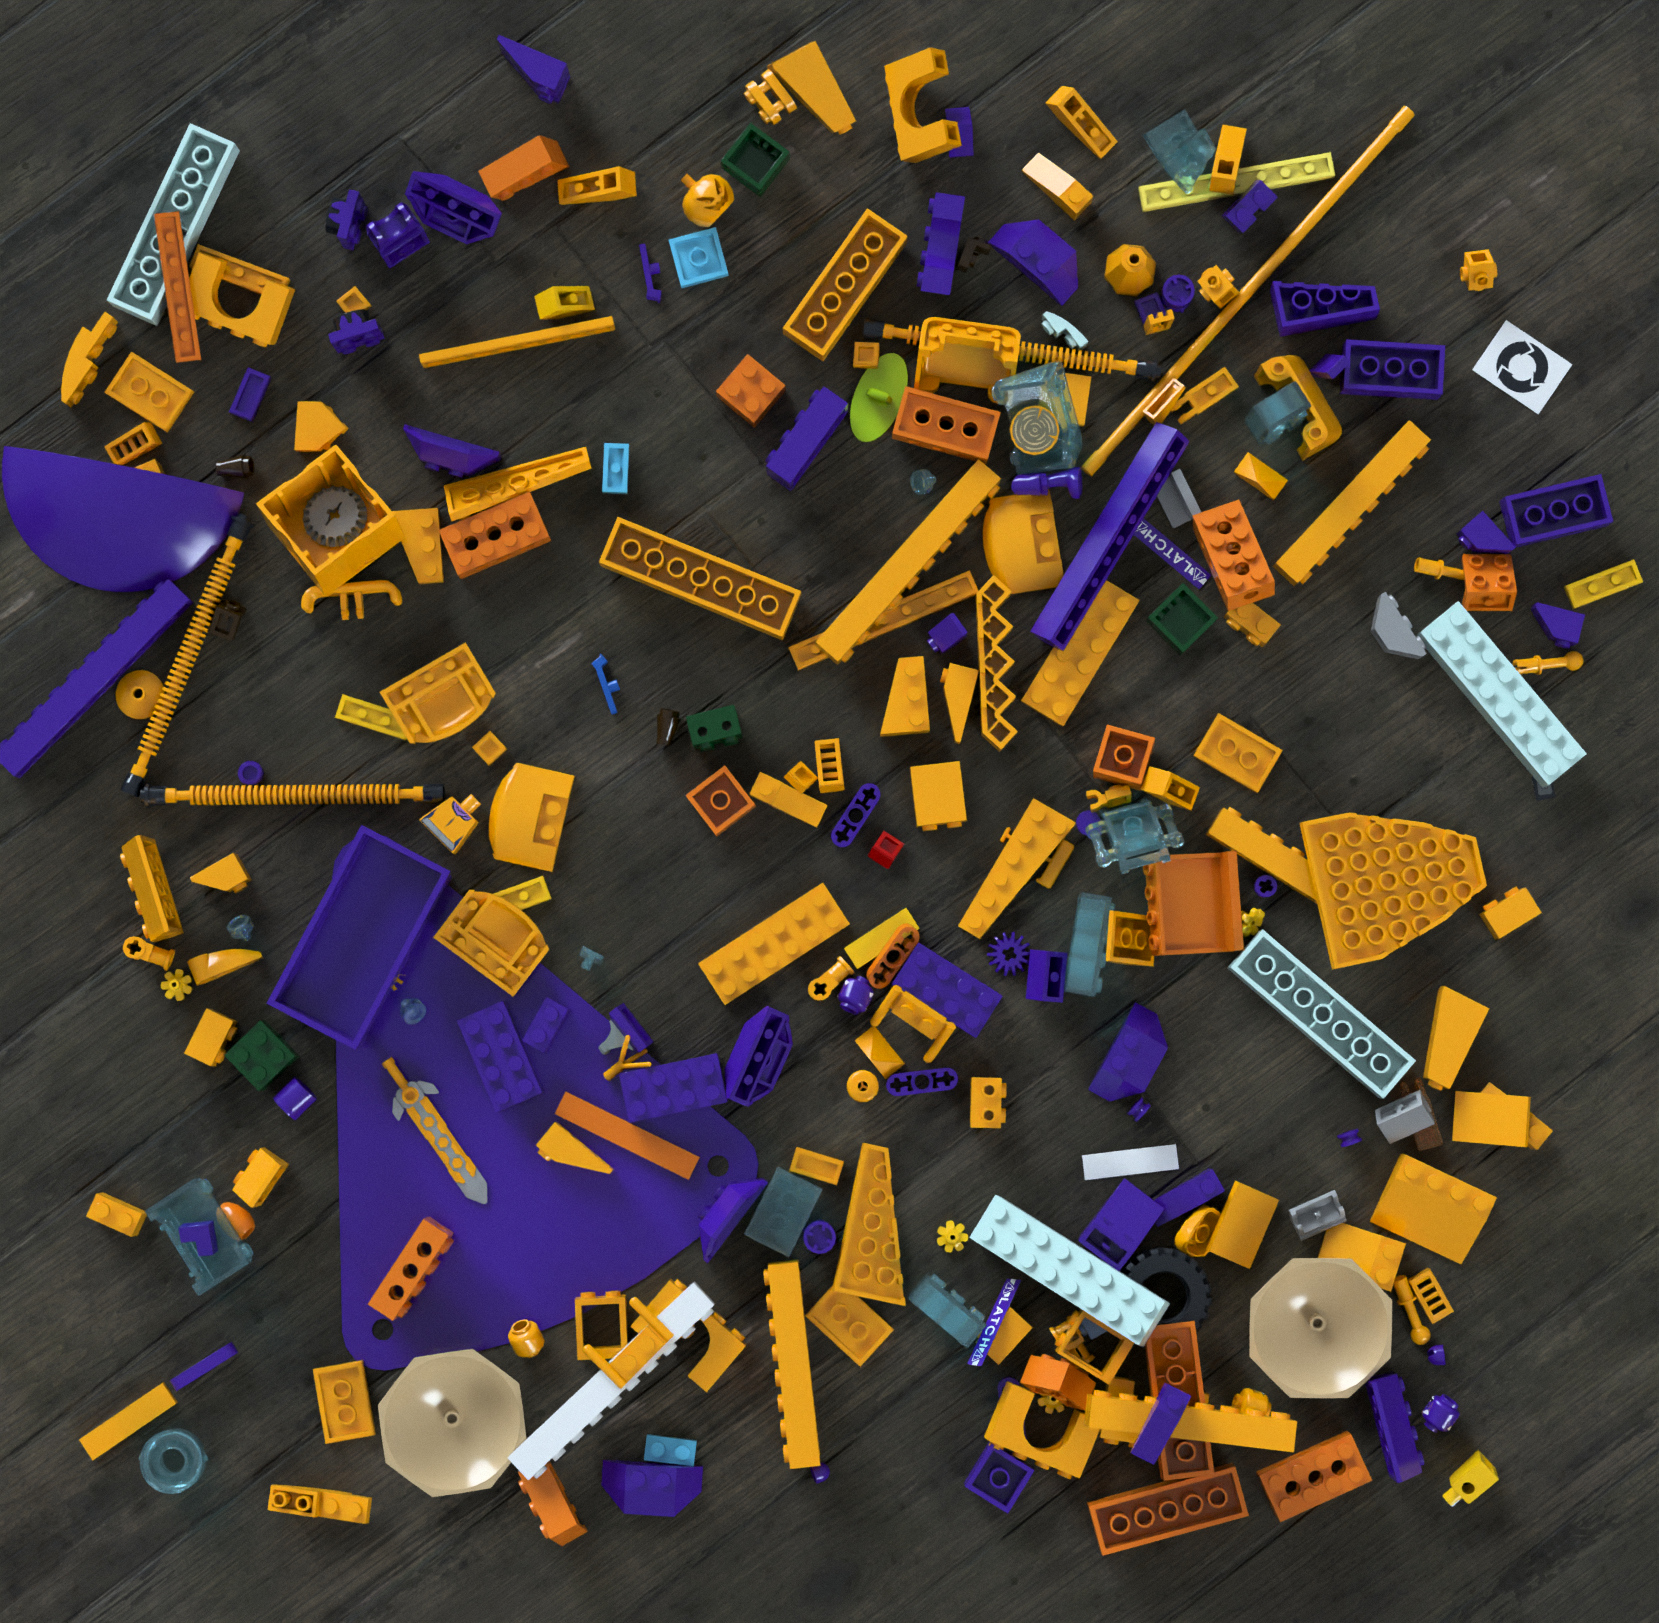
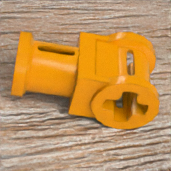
M129 937L123 944V951L127 957L134 960L142 959L160 965L166 971L169 970L174 959V949L165 950L149 944L139 937ZM139 942L138 946L141 947V951L134 953L130 947L132 944L136 945Z
M841 956L837 958L838 961L829 970L810 982L808 993L814 1000L819 1001L828 998L831 991L847 975L855 973ZM815 983H817L818 985L824 984L826 986L823 989L825 992L824 995L814 994V991L816 990L814 986Z
M1070 1315L1066 1321L1057 1327L1049 1328L1056 1340L1061 1332L1069 1329L1070 1324L1068 1320L1071 1317ZM1078 1328L1066 1350L1089 1363L1095 1356L1090 1354L1083 1344L1085 1340ZM1076 1348H1078L1082 1357L1079 1356V1354L1076 1351Z

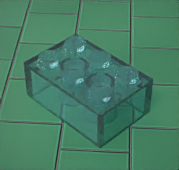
M1294 381L1253 406L1244 421L1259 445L1267 442L1269 445L1281 437L1280 435L1284 433V430L1287 429L1291 432L1299 427L1301 422L1305 420L1304 418L1308 416L1307 412L1311 404L1298 383Z
M778 1166L744 1235L789 1257L823 1188Z
M926 1273L908 1295V1299L968 1349L987 1326L983 1320L985 1318L984 1314L974 1306L969 1309L964 1304L965 1298L954 1289L951 1293L945 1289L946 1282L935 1273L932 1276Z

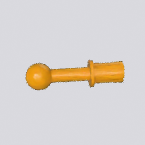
M1419 557L1415 561V572L1432 575L1435 579H1440L1443 575L1464 580L1463 570L1444 566L1443 560L1433 561Z
M1570 651L1564 657L1541 660L1539 655H1535L1529 659L1513 660V666L1517 665L1515 669L1519 674L1535 673L1540 675L1543 669L1566 667L1571 671L1578 670L1582 667L1584 660L1579 652Z
M1406 1275L1396 1276L1393 1286L1399 1299L1397 1303L1405 1307L1413 1328L1410 1333L1411 1339L1417 1345H1424L1430 1340L1431 1334L1429 1329L1422 1325L1413 1303L1417 1296L1413 1294Z

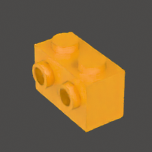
M1254 603L1230 610L1223 617L1232 629L1242 631L1247 635L1246 639L1255 646L1260 645L1261 647L1269 641L1281 625Z
M971 1077V1128H1001V1123H1006V1108H1001V1098H1006V1083H1002V1078Z

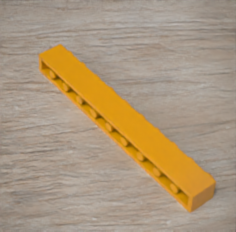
M978 459L815 642V646L835 664L838 665L841 661L846 663L854 654L852 648L857 643L862 645L871 634L868 630L874 624L879 626L887 615L884 612L890 605L893 608L898 605L903 599L901 593L906 588L911 590L920 579L917 575L923 569L928 571L936 561L933 557L939 551L944 553L952 542L949 539L955 533L960 535L968 525L966 520L971 515L976 517L984 507L982 502L987 497L992 499L1001 488L998 486L1001 478Z

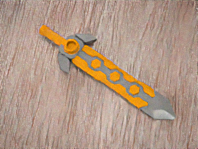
M392 1057L383 1062V1067L388 1070L400 1088L396 1093V1097L393 1098L392 1113L398 1121L401 1119L405 1107L409 1116L425 1139L432 1145L466 1198L486 1204L487 1182L454 1138L429 1098L425 1096V1094H438V1089L434 1084L421 1080L408 1083Z

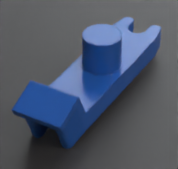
M599 654L600 656L591 664L597 671L610 712L615 714L618 712L611 693L620 690L617 679L607 682L603 667L608 661L602 654Z

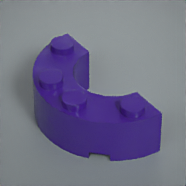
M936 192L935 199L930 198L928 213L932 214L931 227L926 226L924 241H928L927 251L922 250L920 265L924 266V272L918 273L916 286L921 287L923 292L950 295L965 201L964 196Z

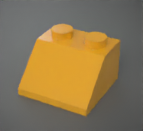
M265 1147L260 1148L259 1151L255 1149L247 1160L250 1164L245 1172L241 1170L233 1180V1183L236 1185L232 1190L252 1208L263 1204L289 1165V1163Z

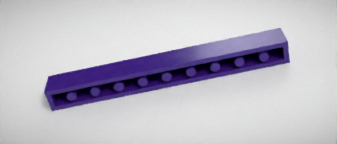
M1158 422L1154 425L1030 632L1042 642L1062 651L1066 648L1190 442L1177 429Z
M168 579L166 582L161 581L153 589L155 593L149 599H143L136 606L137 611L131 617H125L118 625L120 628L114 634H108L102 640V646L96 652H90L84 658V664L78 670L74 669L67 675V681L61 688L58 686L48 695L50 699L44 705L39 704L31 712L32 717L26 723L21 722L14 729L13 732L15 734L9 740L5 739L0 743V763L14 777L21 778L194 603L171 580Z

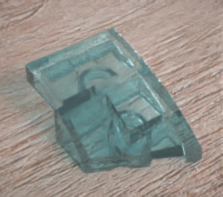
M1183 110L1143 134L1154 155L1170 177L1185 194L1191 192L1199 175L1204 171L1206 163L1211 159L1216 150L1205 128L1197 131L1186 110Z

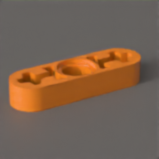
M908 923L900 925L869 967L866 976L874 988L882 989L890 983L919 942V932L913 925ZM910 932L912 938L904 940L902 934ZM898 942L900 945L902 944L905 949L902 950L900 946H898L895 943ZM891 950L899 951V958L895 962L887 961V954ZM884 962L885 965L891 969L888 971V969L886 967L884 968L881 965V963ZM882 972L884 978L876 980L873 975Z

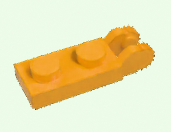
M1226 367L1186 392L1184 397L1175 403L1171 411H1177L1187 402L1191 405L1193 409L1184 413L1178 419V422L1183 424L1196 414L1198 416L1238 389L1239 386Z

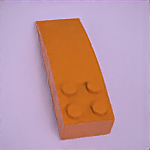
M1195 1321L1157 1325L1145 1344L1150 1396L1158 1397L1164 1383H1167L1191 1395L1188 1406L1195 1407V1402L1205 1403ZM1170 1437L1158 1457L1160 1478L1164 1481L1215 1475L1210 1442Z

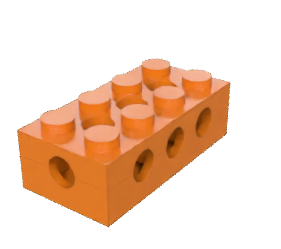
M905 386L892 432V439L972 461L979 459L984 464H987L1001 412ZM923 414L928 417L929 421L922 424L917 422L916 417ZM943 421H949L953 427L949 430H944L939 424ZM971 427L976 431V435L967 436L963 430Z
M530 491L439 530L460 579L551 541ZM516 521L524 522L523 528L519 531L512 530V525ZM493 531H500L501 536L498 540L492 541L489 539ZM470 541H478L476 549L467 550V544Z
M1240 500L1192 515L1193 531L1228 611L1275 595L1274 578Z
M430 1216L424 1218L368 1305L392 1321L406 1316L413 1305L410 1302L411 1298L419 1295L427 1284L424 1278L426 1275L430 1276V1274H433L441 1261L438 1260L439 1255L447 1253L452 1246L454 1240L451 1237L454 1232ZM424 1242L430 1244L432 1248L431 1254L424 1252ZM410 1264H414L417 1267V1275L410 1273ZM396 1285H399L403 1288V1297L399 1296L396 1293Z
M1348 1431L1256 1471L1273 1512L1280 1522L1372 1481L1356 1443ZM1336 1460H1341V1469L1333 1472L1331 1470L1332 1463ZM1315 1470L1319 1471L1318 1479L1314 1482H1309V1474ZM1290 1481H1296L1295 1490L1286 1492V1484Z

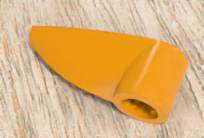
M229 949L202 954L190 959L187 963L196 985H202L262 959L263 956L259 951Z

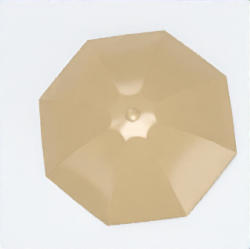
M1293 1258L1250 1300L1249 1357L1290 1398H1349L1391 1358L1392 1299L1352 1259Z
M474 1349L413 1358L378 1404L385 1463L431 1497L491 1488L511 1463L508 1459L509 1455L526 1440L519 1383Z

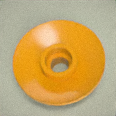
M144 670L130 672L117 685L115 695L117 705L125 715L131 718H150L154 716L152 714L153 710L159 711V709L155 708V705L161 706V703L157 702L158 698L164 699L160 696V693L165 694V691L162 690L164 685L151 672ZM138 689H141L143 692L140 698H136L134 695Z

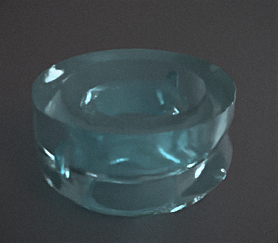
M180 1428L166 1429L154 1435L144 1445L138 1458L140 1460V1470L146 1482L153 1489L167 1494L180 1493L197 1483L205 1470L206 1461L209 1460L199 1438L192 1432ZM168 1449H176L183 1454L185 1463L181 1471L172 1472L164 1465L163 1456Z

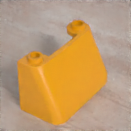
M940 317L925 319L922 324L914 389L935 393L939 388L940 382L988 389V398L992 402L1011 406L1021 339L1019 331L1006 326Z
M1297 355L1278 356L1260 365L1254 375L1259 386L1269 384L1274 386L1276 391L1288 386L1309 422L1301 433L1303 442L1297 449L1302 461L1335 443L1342 434L1341 425L1301 357Z

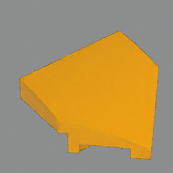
M298 402L294 450L298 452H321L323 449L328 451L331 448L332 442L349 428L334 414L333 409L326 406L323 402Z

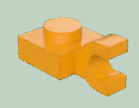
M1114 785L1105 791V794H1101L1097 790L1086 791L1087 799L1096 798L1098 800L1097 803L1090 805L1091 813L1100 810L1102 807L1107 806V808L1130 803L1131 791L1129 785Z

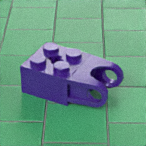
M403 202L396 205L395 209L385 218L379 221H372L366 225L367 235L389 269L430 243L424 229L410 208Z

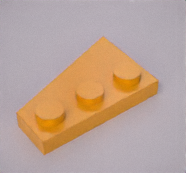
M439 509L392 511L405 536L401 542L418 583L444 582L441 535L439 533Z

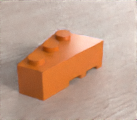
M539 135L478 172L490 197L503 201L511 198L515 192L527 188L570 166L558 142Z
M550 1461L545 1464L548 1469L537 1479L532 1476L527 1480L519 1471L518 1474L521 1478L518 1481L519 1486L524 1494H529L532 1501L529 1503V1506L535 1516L539 1515L543 1523L540 1525V1529L546 1539L550 1538L552 1541L563 1546L588 1532L585 1525L580 1524L575 1514L577 1510L574 1504H570L564 1491L565 1488Z

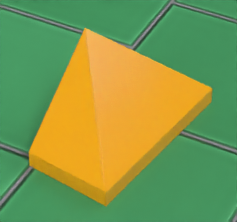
M1249 452L1233 472L1273 501L1288 481Z
M874 1026L855 1040L885 1079L905 1064Z

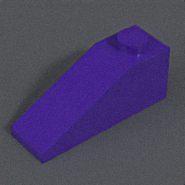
M1206 1169L1154 1199L1155 1202L1164 1208L1155 1222L1157 1227L1225 1191L1213 1169Z
M1164 1383L1130 1453L1154 1465L1177 1426L1191 1395Z

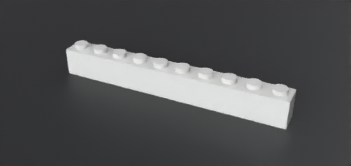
M694 1281L657 1316L674 1336L621 1389L602 1370H599L513 1451L508 1459L527 1480L532 1476L536 1479L548 1469L545 1464L551 1458L554 1461L558 1460L566 1452L563 1447L569 1441L573 1444L576 1443L585 1434L582 1429L587 1424L594 1426L603 1417L600 1412L607 1406L610 1409L613 1408L622 1399L619 1396L625 1389L631 1391L640 1382L637 1378L644 1371L649 1374L659 1364L656 1359L662 1354L667 1357L677 1347L674 1342L681 1336L686 1339L696 1329L693 1325L699 1319L704 1322L714 1312L712 1307L715 1303ZM633 1338V1339H632L618 1354H616L608 1363L610 1364L635 1338Z

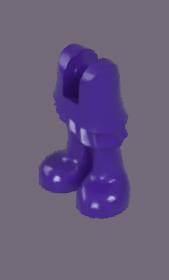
M1074 467L1050 475L1041 472L1036 473V471L1018 474L1013 479L1011 488L1017 495L1040 496L1042 494L1047 496L1048 488L1061 486L1068 488L1072 498L1080 499V495H1082L1081 467Z

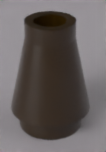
M243 454L224 461H217L216 472L218 476L247 479L249 476L254 475V460L251 456Z
M660 708V713L657 714L656 743L671 746L672 739L681 720L679 718V711Z

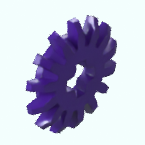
M1003 932L1002 940L997 936L994 937L997 942L996 946L993 944L988 946L994 949L993 953H987V957L993 956L994 958L989 964L990 966L995 963L998 965L995 969L997 973L1001 968L1004 969L1003 976H1007L1008 970H1012L1013 976H1016L1015 969L1019 968L1021 972L1025 971L1022 963L1029 965V961L1025 959V956L1030 955V952H1025L1024 948L1030 946V944H1021L1024 938L1022 935L1016 940L1014 939L1015 932L1011 933V938H1007L1006 932ZM1010 947H1013V953L1016 954V958L1006 961L1005 955L1002 952L1004 949L1008 950Z

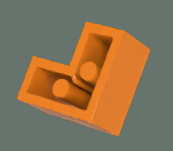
M1042 1354L1041 1357L1030 1355L1020 1381L1022 1385L1033 1393L1052 1396L1066 1407L1086 1410L1087 1394H1092L1096 1382L1088 1377L1089 1373L1074 1367L1075 1364L1070 1360L1061 1358L1058 1361L1046 1354Z

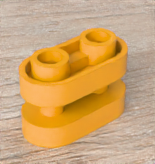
M768 69L760 75L763 80L760 85L751 81L745 86L746 92L744 96L751 105L756 104L760 109L758 114L766 125L770 122L774 126L781 121L780 111L784 109L790 114L797 109V106L776 76ZM768 90L777 100L773 105L764 94Z

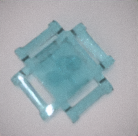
M1148 798L1140 799L1138 803L1112 810H1107V808L1099 810L1102 821L1089 824L1085 828L1087 837L1091 839L1096 851L1098 866L1107 867L1113 861H1117L1121 874L1129 873L1130 869L1160 861L1163 863L1170 862L1167 847L1179 848L1185 841L1183 835L1177 830L1172 817L1173 810L1171 806L1163 804L1153 807ZM1158 818L1164 821L1168 834L1163 835ZM1107 832L1112 849L1105 850L1100 836L1102 833ZM1154 850H1159V852H1155V853H1151V854H1148V855H1144V856H1140V857H1136V858H1133V859L1126 860V858H1128V857H1132V856H1136V855H1139V854L1151 852V851H1154Z

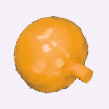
M686 174L680 180L689 188L682 203L684 214L689 221L698 226L710 227L734 201L733 189L728 181L720 175L709 174L696 182Z

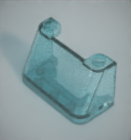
M1060 361L1047 363L997 380L992 387V397L999 405H1005L1010 425L1018 411L1033 405L1045 407L1051 411L1059 424L1058 440L1044 454H1027L1014 446L1013 451L1010 452V461L1012 466H1015L1017 475L1074 468L1082 449V436L1062 363Z
M200 1177L194 1178L145 1210L151 1221L157 1219L159 1223H162L159 1226L160 1230H165L191 1271L188 1273L191 1278L196 1277V1283L192 1287L198 1296L209 1292L252 1262L251 1256L254 1255L251 1247L246 1242H242L213 1196V1188L207 1179L202 1180ZM213 1220L218 1251L214 1255L198 1257L196 1241L181 1243L178 1228L184 1223Z

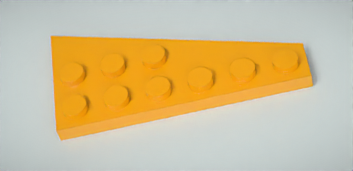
M862 1143L832 1291L906 1306L899 1259L900 1249L897 1222L894 1214V1195H892L891 1187L892 1177L889 1149Z

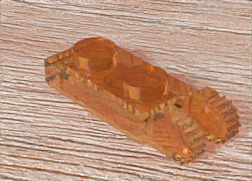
M1421 1078L1414 1079L1415 1088L1417 1091L1420 1090L1432 1110L1430 1114L1435 1121L1434 1125L1413 1134L1417 1150L1422 1151L1443 1145V1141L1430 1098L1426 1095ZM1406 1082L1400 1083L1402 1096L1409 1095L1410 1090Z

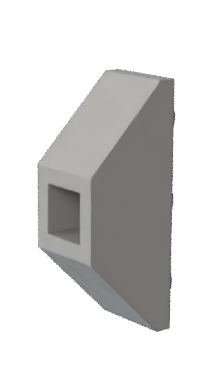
M1384 592L1377 598L1371 633L1384 652L1420 659L1427 654L1424 650L1426 646L1419 636L1415 637L1411 631V622L1405 615L1401 616L1397 610L1399 605L1392 595L1388 596Z

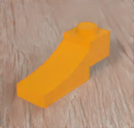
M762 772L759 773L749 794L816 828L828 806L804 793L800 794L796 789Z

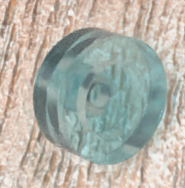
M927 469L914 471L910 478L912 490L918 495L930 493L936 484V477Z
M240 915L229 922L227 930L232 938H242L243 941H247L252 937L250 932L254 924L248 915Z
M582 946L578 954L585 958L581 967L590 971L593 963L601 966L605 958L585 946Z
M412 998L402 1001L400 1016L407 1024H415L423 1019L426 1014V1007L419 999Z

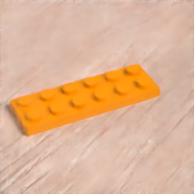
M1106 580L1064 651L1053 647L1021 702L1063 727L1140 600Z
M821 883L699 962L698 965L724 1005H727L841 931L850 923L824 883Z

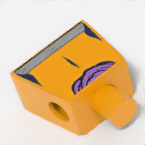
M472 794L461 804L454 797H450L424 815L420 821L453 854H456L479 823L471 814L481 803Z

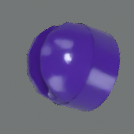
M1443 1345L1432 1346L1427 1352L1429 1356L1428 1361L1433 1365H1446Z
M820 1462V1466L810 1467L816 1484L825 1481L829 1477L830 1469L826 1464Z

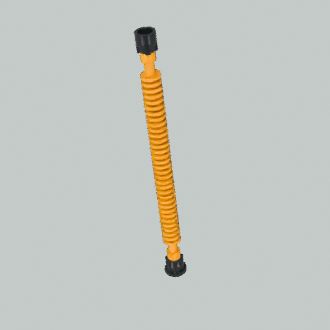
M865 318L863 338L882 340L883 338L892 339L896 337L907 339L906 344L909 345L910 341L913 340V345H916L917 341L920 343L921 331H919V326H915V330H912L913 325H909V329L896 328L892 324H886L885 321ZM1022 341L1021 346H1019V361H1023L1024 356L1026 357L1025 362H1029L1031 357L1032 363H1035L1036 358H1038V364H1042V359H1044V365H1048V361L1051 360V366H1054L1055 361H1057L1058 367L1063 362V367L1067 368V363H1070L1069 368L1071 369L1076 364V369L1078 370L1080 365H1082V370H1086V366H1088V371H1092V367H1095L1094 372H1098L1099 368H1101V373H1104L1105 369H1107V374H1111V369L1125 371V374L1135 375V378L1150 380V383H1154L1155 378L1160 379L1162 364H1157L1158 359L1156 358L1153 360L1138 358L1137 361L1128 359L1126 362L1113 360L1112 354L1107 359L1106 353L1103 354V358H1100L1101 353L1099 352L1094 357L1095 352L1092 351L1090 356H1088V351H1085L1084 355H1082V350H1078V354H1075L1076 349H1072V352L1069 353L1070 348H1066L1065 352H1063V347H1060L1058 352L1057 346H1053V351H1051V345H1047L1045 350L1044 344H1041L1040 349H1038V343H1035L1034 348H1031V342H1028V347H1025L1026 342Z
M238 513L237 517L231 516L232 523L227 535L229 537L225 544L227 548L222 559L218 557L216 559L220 565L215 563L213 566L217 568V570L212 569L211 571L215 576H209V579L213 581H207L206 583L210 588L205 587L204 591L208 593H202L201 595L205 598V600L201 598L199 600L203 605L197 604L196 608L200 609V612L195 610L194 614L198 615V618L192 616V620L196 622H190L189 624L193 629L187 628V632L191 634H185L184 636L188 641L182 640V643L186 646L180 645L179 649L183 650V653L177 652V655L181 656V658L175 657L174 661L179 663L178 665L172 664V667L176 668V670L170 669V673L174 675L167 676V679H170L171 682L165 681V685L169 687L162 688L166 694L160 693V696L164 699L158 698L157 702L161 703V706L155 705V708L159 709V711L153 710L152 714L157 716L156 718L150 717V720L154 721V723L148 722L147 724L152 728L151 730L145 729V732H148L149 735L143 734L142 736L147 740L140 741L144 747L138 746L137 748L142 752L137 764H134L131 772H128L120 789L123 792L136 797L140 796V790L146 781L145 775L148 770L146 769L151 755H157L156 752H153V749L159 750L160 748L156 746V743H162V741L158 740V737L164 738L165 735L160 734L161 731L165 733L167 729L163 728V725L168 727L169 723L165 721L166 719L169 721L172 719L168 716V713L173 715L174 711L170 709H176L177 707L173 704V702H179L175 697L181 698L182 694L178 693V690H184L183 687H180V684L186 686L187 682L182 680L183 678L188 680L189 676L185 675V672L191 674V670L187 668H193L194 666L190 661L196 662V658L192 656H198L199 654L195 649L201 650V647L197 644L203 645L204 641L200 640V637L205 639L206 635L202 634V632L208 633L209 629L205 628V626L210 627L211 623L207 622V620H213V617L209 615L215 614L212 608L216 609L218 605L214 603H220L221 601L217 596L223 597V594L219 591L225 592L226 588L222 587V585H228V582L224 581V579L230 580V576L226 574L233 573V570L229 569V567L235 568V564L231 563L235 552L240 549L242 542L246 541L250 529H254L255 525L251 523L252 518Z
M146 783L145 788L140 790V801L145 803L146 808L166 805V803H177V800H190V805H195L196 803L197 805H202V802L203 805H208V803L214 805L215 802L216 805H221V802L223 805L228 803L229 805H234V801L235 805H240V803L246 805L247 802L248 805H253V801L255 805H259V803L265 805L266 801L268 805H272V802L274 805H278L279 802L280 805H284L285 800L287 805H291V802L293 805H297L298 800L299 804L303 805L304 801L306 804L311 802L312 804H317V799L318 804H323V802L329 804L330 800L331 804H336V799L338 804H342L343 801L344 804H349V799L350 804H355V800L357 804H361L362 799L363 804H368V799L370 804H374L375 801L376 804H380L381 799L383 804H387V799L389 804H393L394 799L395 804H399L400 799H413L414 801L441 804L445 801L444 784H424V786H414L413 789H400L399 784H395V788L393 784H389L388 789L387 784H382V789L380 784H376L375 788L374 784H370L369 789L367 784H363V788L361 784H357L356 789L355 785L351 784L349 789L348 784H344V787H342V784H338L337 789L336 785H331V788L329 785H325L324 788L323 785H318V790L317 785H312V787L305 785V789L304 785H299V788L297 785H293L292 788L291 785H286V790L285 785H280V787L274 785L273 788L272 785H267V788L265 785L260 787L259 785H254V790L252 785H248V787L242 785L241 788L240 785H235V788L233 785H229V787L223 785L222 789L220 785H216V787L210 785L209 788L208 785H204L203 789L199 785L197 787L190 786L189 791H177V788L151 786L150 783Z

